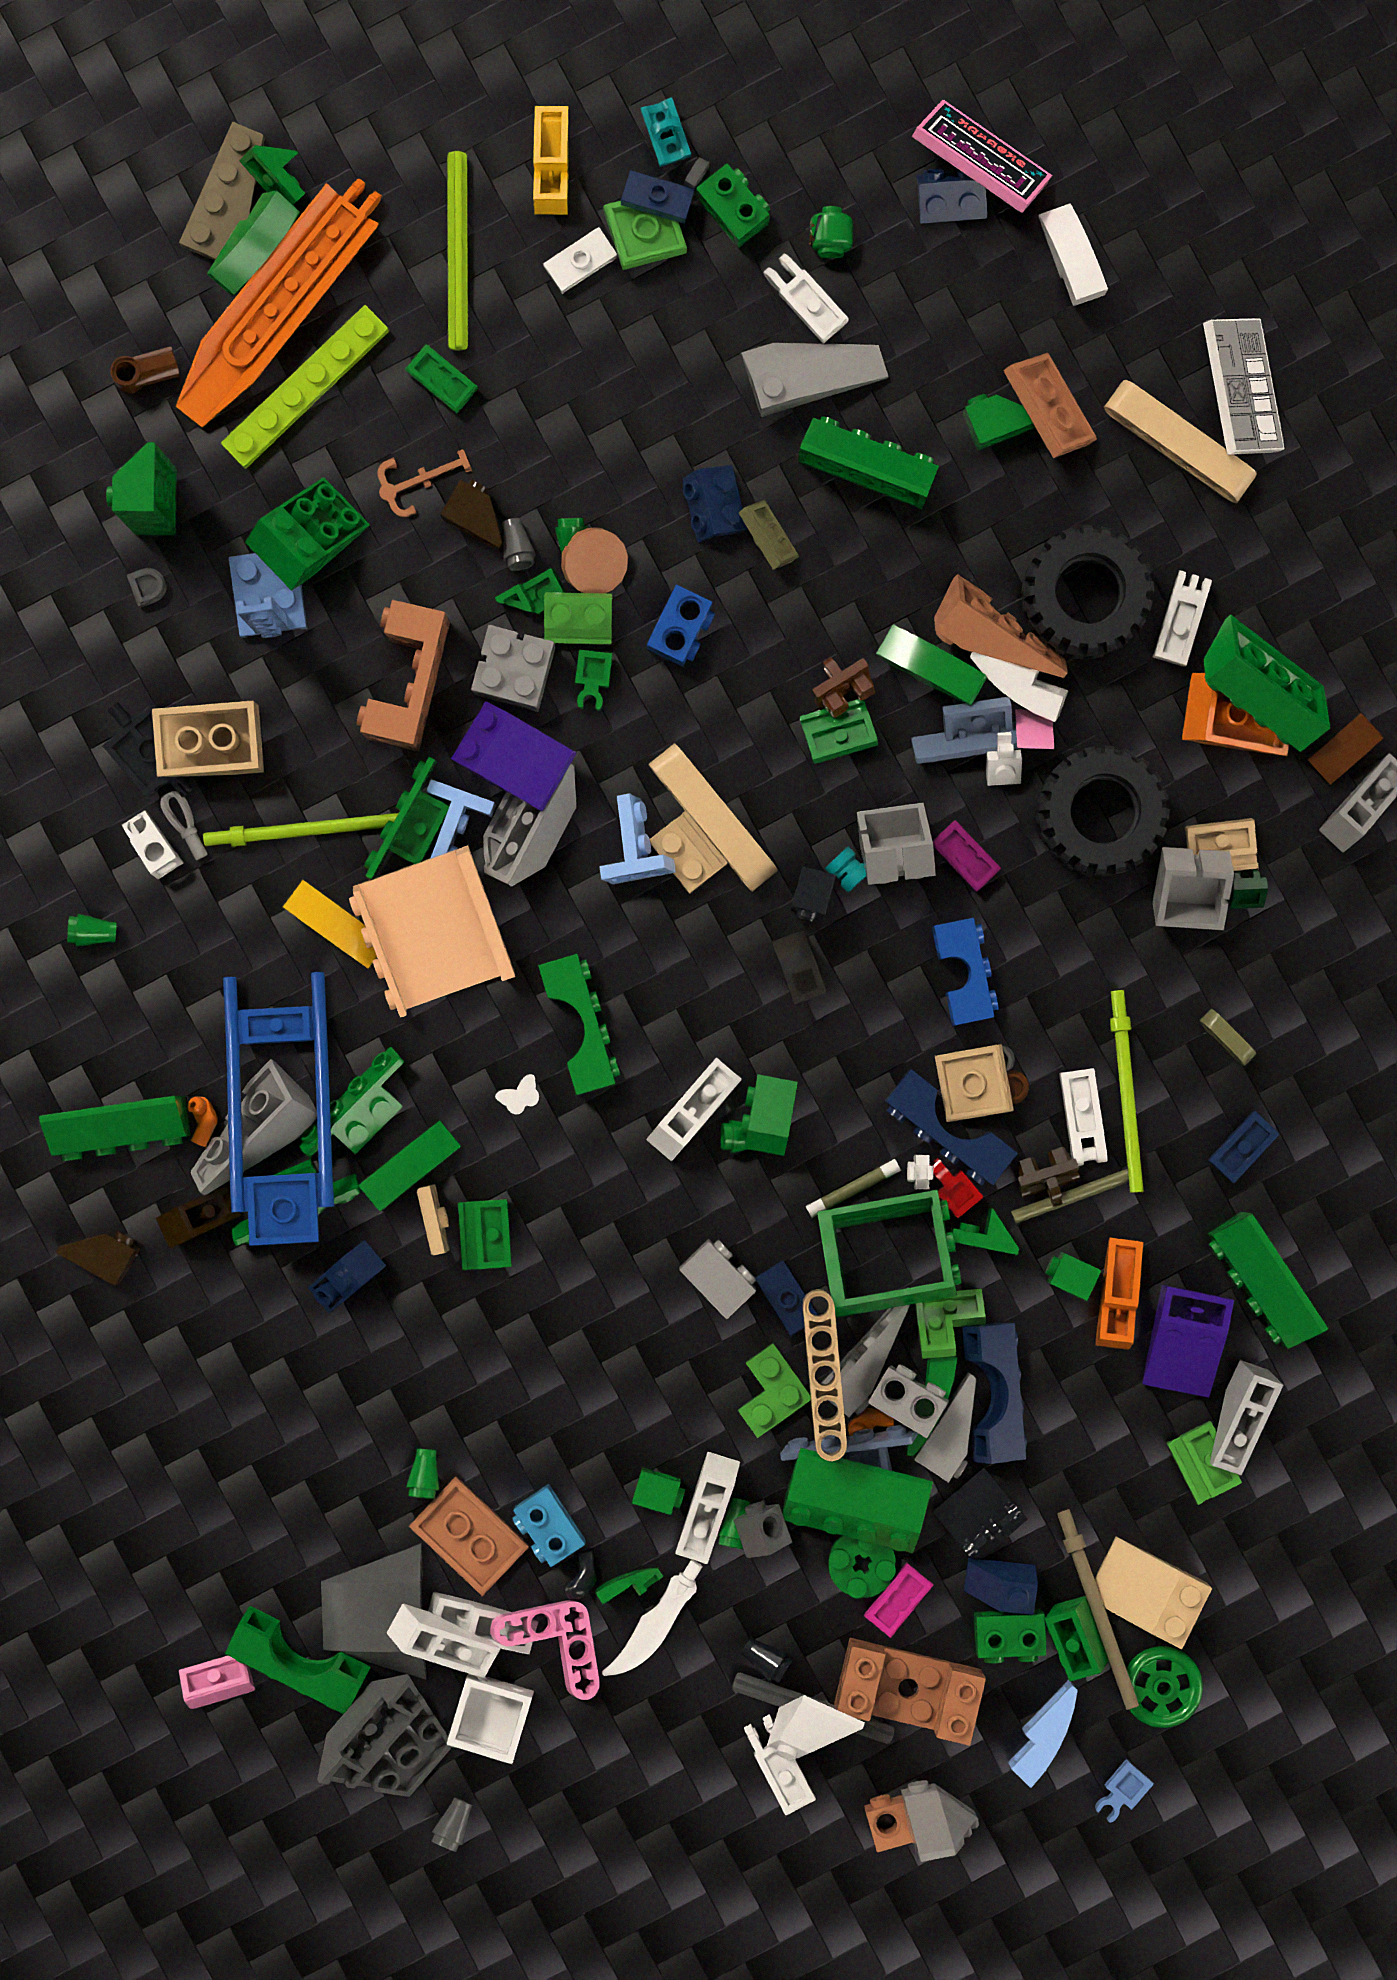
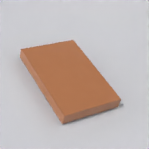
M1049 353L1012 364L1003 370L1053 458L1085 447L1097 440L1095 433Z
M457 1476L409 1525L421 1539L482 1596L530 1546Z

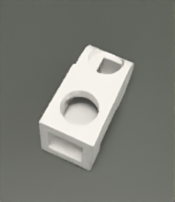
M146 810L122 825L131 840V844L148 871L157 879L183 864L181 858L173 850Z

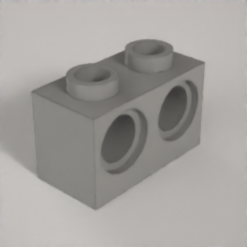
M901 1364L897 1368L890 1365L868 1403L927 1438L950 1401L944 1397L946 1391L931 1382H928L926 1386L914 1379L917 1374ZM893 1380L901 1382L905 1388L904 1396L900 1399L891 1398L886 1390L888 1382ZM926 1398L933 1402L935 1410L931 1416L924 1417L917 1412L916 1403L919 1399Z

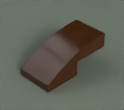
M1361 712L1314 753L1308 761L1331 785L1384 737Z

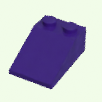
M485 701L451 759L479 778L543 811L577 753L508 712Z

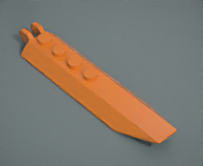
M357 179L343 196H339L327 183L324 185L275 250L250 278L201 340L176 404V408L199 426L204 427L257 380L379 226L377 222L367 218V216L377 207L382 195L375 191L368 196L359 209L352 205L365 188L366 183L361 179Z

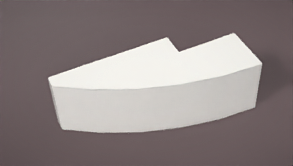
M1067 204L1039 214L1038 217L1059 276L1064 279L1073 306L1104 296L1108 287L1091 244L1072 205Z
M975 652L971 653V659L981 672L986 674L987 678L1013 701L1053 722L1060 716L1068 690L1037 680L1038 670Z
M433 1592L428 1612L497 1645L501 1649L530 1654L533 1642L515 1646H504L495 1642L491 1636L490 1626L492 1621L499 1615L510 1613L509 1611ZM532 1619L531 1627L536 1632L538 1621ZM506 1621L505 1628L500 1629V1634L509 1639L510 1632L516 1630L524 1631L523 1625H509Z

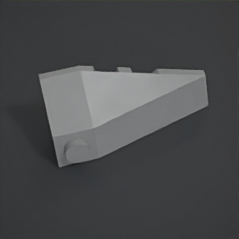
M771 343L741 352L761 417L889 377L879 345Z
M272 1059L261 1068L242 1091L246 1094L241 1102L243 1172L296 1140L317 1119V1110L309 1095ZM228 1124L220 1137L211 1139L190 1172L200 1193L203 1195H207L230 1180Z
M910 1305L888 1308L840 1362L843 1406L846 1416L850 1417L853 1413L860 1415L869 1405L868 1396L874 1389ZM834 1370L821 1384H827L833 1380ZM828 1400V1401H830L834 1406L837 1407V1405H836L835 1402H833V1401H831V1400Z
M926 1780L909 1783L907 1789L901 1790L908 1831L921 1862L956 1855L965 1844L964 1838L972 1835L971 1829L979 1826L978 1817L974 1810L935 1783L928 1784Z

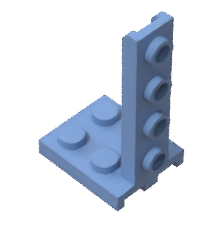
M256 553L229 557L239 635L241 638L260 634L262 638H271L282 635L281 631L308 629L302 585L291 591Z

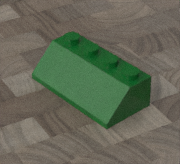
M821 417L820 420L812 419L800 446L798 462L923 509L939 467L933 464L934 459L921 453H915L914 456L904 453L900 445L890 441H884L883 444L871 440L870 434L859 429H852V432L839 428L840 423L828 417Z
M147 442L112 476V486H108L106 492L107 506L112 507V512L135 535H176L177 469L155 442Z
M1229 615L1203 659L1206 683L1214 691H1220L1226 695L1236 708H1243L1251 714L1260 726H1267L1275 732L1284 744H1290L1301 752L1330 729L1324 686L1234 616Z
M169 1096L39 1116L40 1125L51 1156L61 1155L62 1162L83 1159L82 1152L95 1150V1156L116 1154L115 1147L128 1145L130 1152L149 1149V1142L162 1140V1146L183 1144L182 1137L191 1136L185 1096Z
M1240 1212L1208 1233L1212 1240L1208 1244L1211 1251L1219 1261L1223 1258L1231 1268L1227 1272L1229 1278L1237 1289L1244 1288L1250 1297L1246 1300L1248 1307L1256 1317L1262 1315L1268 1324V1327L1264 1330L1275 1346L1280 1343L1282 1347L1289 1349L1328 1330L1319 1313L1253 1214Z
M800 1448L787 1487L782 1514L785 1521L792 1522L798 1526H808L830 1534L855 1538L865 1543L890 1547L896 1551L913 1553L921 1533L933 1481L843 1458L835 1461H826L816 1451Z

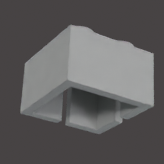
M488 625L481 651V656L486 662H478L471 691L474 695L538 712L556 648L554 642L524 634L523 640H520L518 632Z
M924 803L857 812L859 842L868 885L898 881V876H904L905 880L936 876L933 841Z
M1162 847L1153 897L1156 926L1224 930L1228 909L1227 899H1230L1234 878L1230 851L1199 849V854L1194 855L1193 849Z
M708 1239L679 1267V1270L728 1319L756 1292V1288L753 1285L756 1278L742 1264L736 1268L729 1259L733 1255L719 1239L715 1243Z

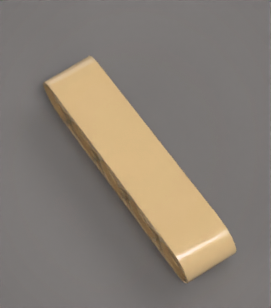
M1128 380L1121 382L1104 406L1105 412L1110 417L1231 502L1237 503L1257 476L1255 470L1235 455H1227V450Z
M675 743L648 764L655 775L682 808L693 818L752 892L778 871L767 854Z
M816 1289L806 1294L803 1299L816 1450L820 1457L826 1461H835L845 1454L847 1448L835 1307L832 1297L827 1292ZM822 1296L828 1301V1309L825 1313L814 1315L809 1311V1302L813 1297ZM826 1331L830 1334L831 1343L826 1349H817L812 1345V1337L816 1332ZM820 1366H829L834 1370V1378L831 1382L827 1384L817 1382L815 1372ZM831 1400L836 1403L838 1407L837 1412L832 1418H823L819 1415L818 1407L823 1401ZM828 1435L837 1436L841 1441L839 1449L833 1453L824 1451L821 1448L823 1438Z

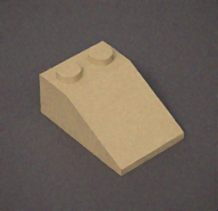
M254 701L152 709L157 777L235 775L264 772L259 705Z
M1115 1537L1095 1577L1097 1588L1106 1609L1180 1649L1183 1648L1212 1590V1587L1207 1582L1118 1537Z

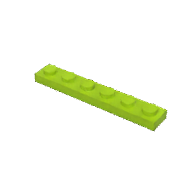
M364 305L221 442V445L246 469L389 332L388 327Z

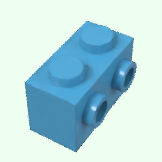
M549 1484L516 1505L513 1510L516 1514L512 1518L515 1525L523 1535L528 1532L535 1543L531 1548L541 1563L547 1561L550 1567H552L586 1543V1539Z

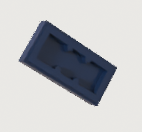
M630 170L621 198V205L685 224L695 189Z
M782 1260L755 1278L790 1335H793L804 1328L803 1299L805 1294ZM809 1302V1311L814 1315H817L816 1311Z

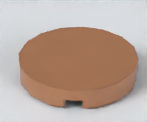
M586 528L577 532L571 538L572 540L568 543V546H565L562 552L561 568L565 579L576 590L582 593H608L622 582L627 571L628 555L623 542L615 534L602 528Z

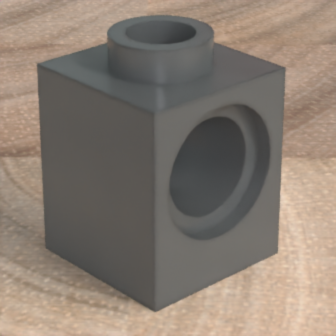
M757 1502L745 1507V1513L734 1519L747 1558L768 1556L792 1543L779 1504L765 1506L764 1502Z

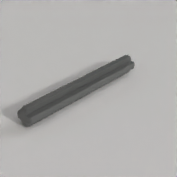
M743 1673L736 1674L732 1689L735 1692L778 1707L804 1695ZM807 1696L813 1700H816L822 1704H825L835 1709V1706L833 1704ZM873 1718L870 1719V1722L858 1719L865 1723L863 1729L854 1733L890 1744L895 1732L893 1725Z

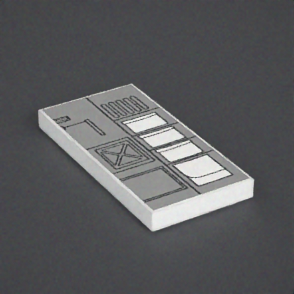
M1217 319L1204 322L1203 326L1227 455L1273 453L1284 450L1261 319Z

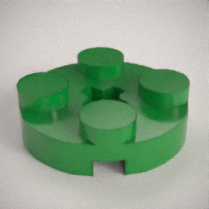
M841 1535L836 1539L831 1548L828 1569L834 1584L842 1592L853 1598H869L881 1593L889 1586L896 1573V1558L893 1549L890 1547L865 1543L858 1539ZM859 1554L863 1558L868 1556L871 1558V1562L868 1564L869 1570L863 1572L861 1569L854 1570L852 1567L856 1564L855 1557Z

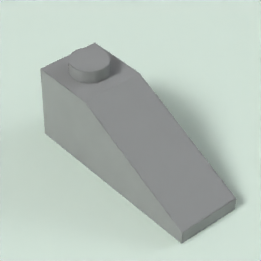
M1390 753L1386 755L1319 829L1343 853L1366 834L1397 797V759Z
M1242 1360L1239 1361L1225 1392L1210 1460L1212 1466L1242 1475L1283 1387V1384L1269 1370Z
M967 1372L949 1399L950 1401L927 1441L915 1456H912L915 1461L948 1483L952 1476L957 1479L968 1463L964 1458L968 1452L976 1378L969 1372Z

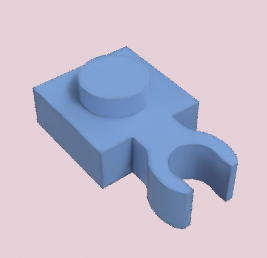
M1126 1759L1104 1784L1111 1793L1098 1800L1095 1809L1099 1813L1103 1806L1111 1805L1113 1811L1109 1814L1107 1820L1113 1822L1119 1816L1120 1807L1123 1804H1126L1132 1810L1154 1783Z

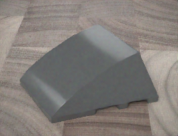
M422 1543L321 1581L323 1650L336 1654L343 1652L360 1661L427 1679L426 1660L403 1653L387 1634L402 1604L423 1610Z
M408 1674L372 1681L326 1734L317 1780L321 1784L329 1785L330 1782L344 1783L347 1788L355 1789L356 1786L372 1788L375 1792L410 1797L453 1746L447 1745L448 1735Z

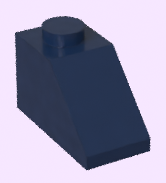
M968 1558L964 1591L998 1611L1034 1614L1038 1587L1035 1565Z

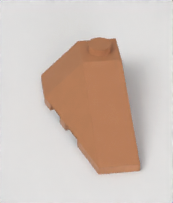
M959 574L953 578L934 617L935 631L942 641L949 645L954 643L964 650L1064 678L1067 675L1065 658L1054 652V649L1048 644L1045 646L1036 634L1029 632L1025 635L1022 627L1016 622L1017 619L1009 612L1006 615H1001L990 604L993 599Z

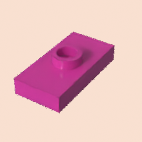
M906 1562L891 1580L889 1586L882 1591L865 1612L864 1616L891 1638L933 1587V1583Z

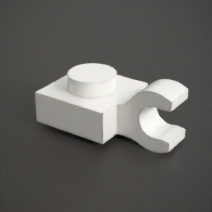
M1011 732L997 733V751L987 752V786L1021 784V750L1013 749Z
M914 1155V1162H908L907 1180L908 1182H914V1189H929V1180H933V1166H929V1155Z

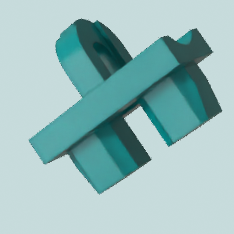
M672 97L658 104L640 108L659 167L691 157V151ZM672 129L674 136L661 140V134Z

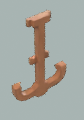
M462 449L457 452L460 459L428 472L425 471L424 467L418 469L419 476L395 486L387 482L385 472L388 468L397 469L394 458L384 461L378 468V478L382 485L379 490L380 497L384 501L389 502L392 511L399 517H409L416 514L413 505L405 510L398 508L395 501L397 493L420 483H423L426 489L431 486L430 479L461 466L464 467L466 473L472 471L464 450Z

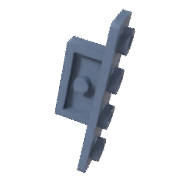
M1009 697L973 702L971 706L966 703L942 707L944 732L917 736L911 739L916 763L918 764L997 751V733L1011 732L1013 749H1018L1016 721L1012 722V707Z
M894 1425L887 1428L884 1432L874 1433L873 1429L859 1430L853 1433V1436H846L847 1448L841 1458L892 1471L888 1447L912 1444L918 1433L907 1428L905 1425ZM828 1435L823 1438L821 1448L827 1453L836 1452L840 1447L841 1441L835 1435ZM805 1437L790 1440L780 1453L781 1460L797 1459L800 1448L817 1452L815 1441H808V1438Z

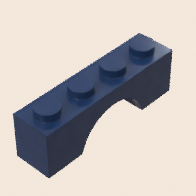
M909 1069L885 1099V1102L890 1105L886 1111L901 1123L905 1119L909 1120L916 1126L913 1132L929 1144L932 1139L943 1147L939 1153L954 1165L961 1161L970 1168L966 1174L982 1186L986 1181L993 1185L1018 1153L992 1132H987L974 1139H960L949 1134L941 1126L936 1116L935 1099L938 1090L912 1069Z
M994 1322L962 1326L965 1360L974 1363L983 1370L991 1388L989 1409L984 1418L971 1428L973 1460L979 1463L995 1464L1026 1459L1027 1438L1023 1427L1022 1415L1024 1413V1404L1020 1392L1021 1370L1018 1365V1335L1015 1331V1323Z

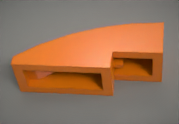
M1109 1238L1095 1346L1129 1350L1134 1342L1143 1242Z

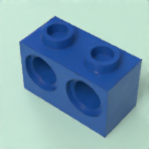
M675 585L647 643V650L682 667L687 659L693 661L701 645L696 639L701 629L708 631L715 616V613L711 611L712 601L679 585ZM692 604L699 609L700 613L696 619L686 620L681 616L680 611L685 605ZM678 634L682 636L685 640L684 646L679 650L669 649L665 642L670 635Z

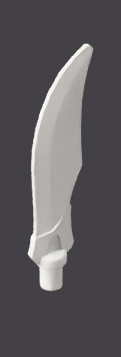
M691 1559L683 1573L680 1572L679 1575L671 1577L668 1588L658 1605L641 1616L624 1649L602 1671L604 1676L629 1671L643 1663L656 1651L671 1629L685 1602L696 1593L695 1578L703 1567L700 1563Z

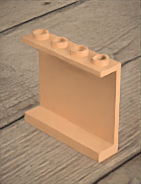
M468 845L353 886L354 896L349 898L352 910L356 917L362 915L366 926L361 929L362 936L367 948L374 947L377 959L373 960L379 979H386L389 990L384 991L391 1010L397 1008L400 1018L407 1015L406 1009L492 978L501 976L502 981L515 977L514 968Z

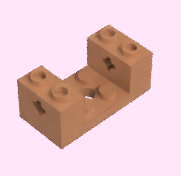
M396 600L391 601L390 608H384L380 627L384 628V633L389 641L417 648L412 664L416 677L414 683L409 682L406 688L404 702L407 703L408 708L368 699L366 707H360L357 726H360V732L367 740L419 752L450 625L445 612Z
M849 1638L834 1706L836 1710L856 1719L870 1722L871 1715L932 1729L937 1738L970 1746L986 1678L979 1668ZM904 1679L916 1681L918 1684L916 1693L909 1697L901 1695L898 1691L900 1682Z

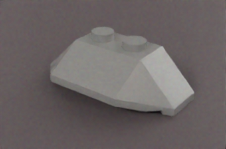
M570 764L543 811L532 807L507 792L505 793L483 835L486 863L484 865V873L513 886L546 867L576 809L574 765Z

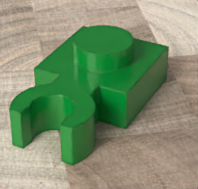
M579 650L575 684L584 686V690L580 692L577 698L579 709H583L584 700L589 696L596 699V711L602 709L603 699L599 693V687L609 688L612 653Z

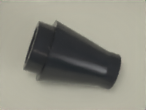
M753 1637L749 1639L741 1652V1655L746 1657L769 1681L773 1679L777 1683L781 1682L793 1662V1659L787 1656L788 1652L757 1641Z

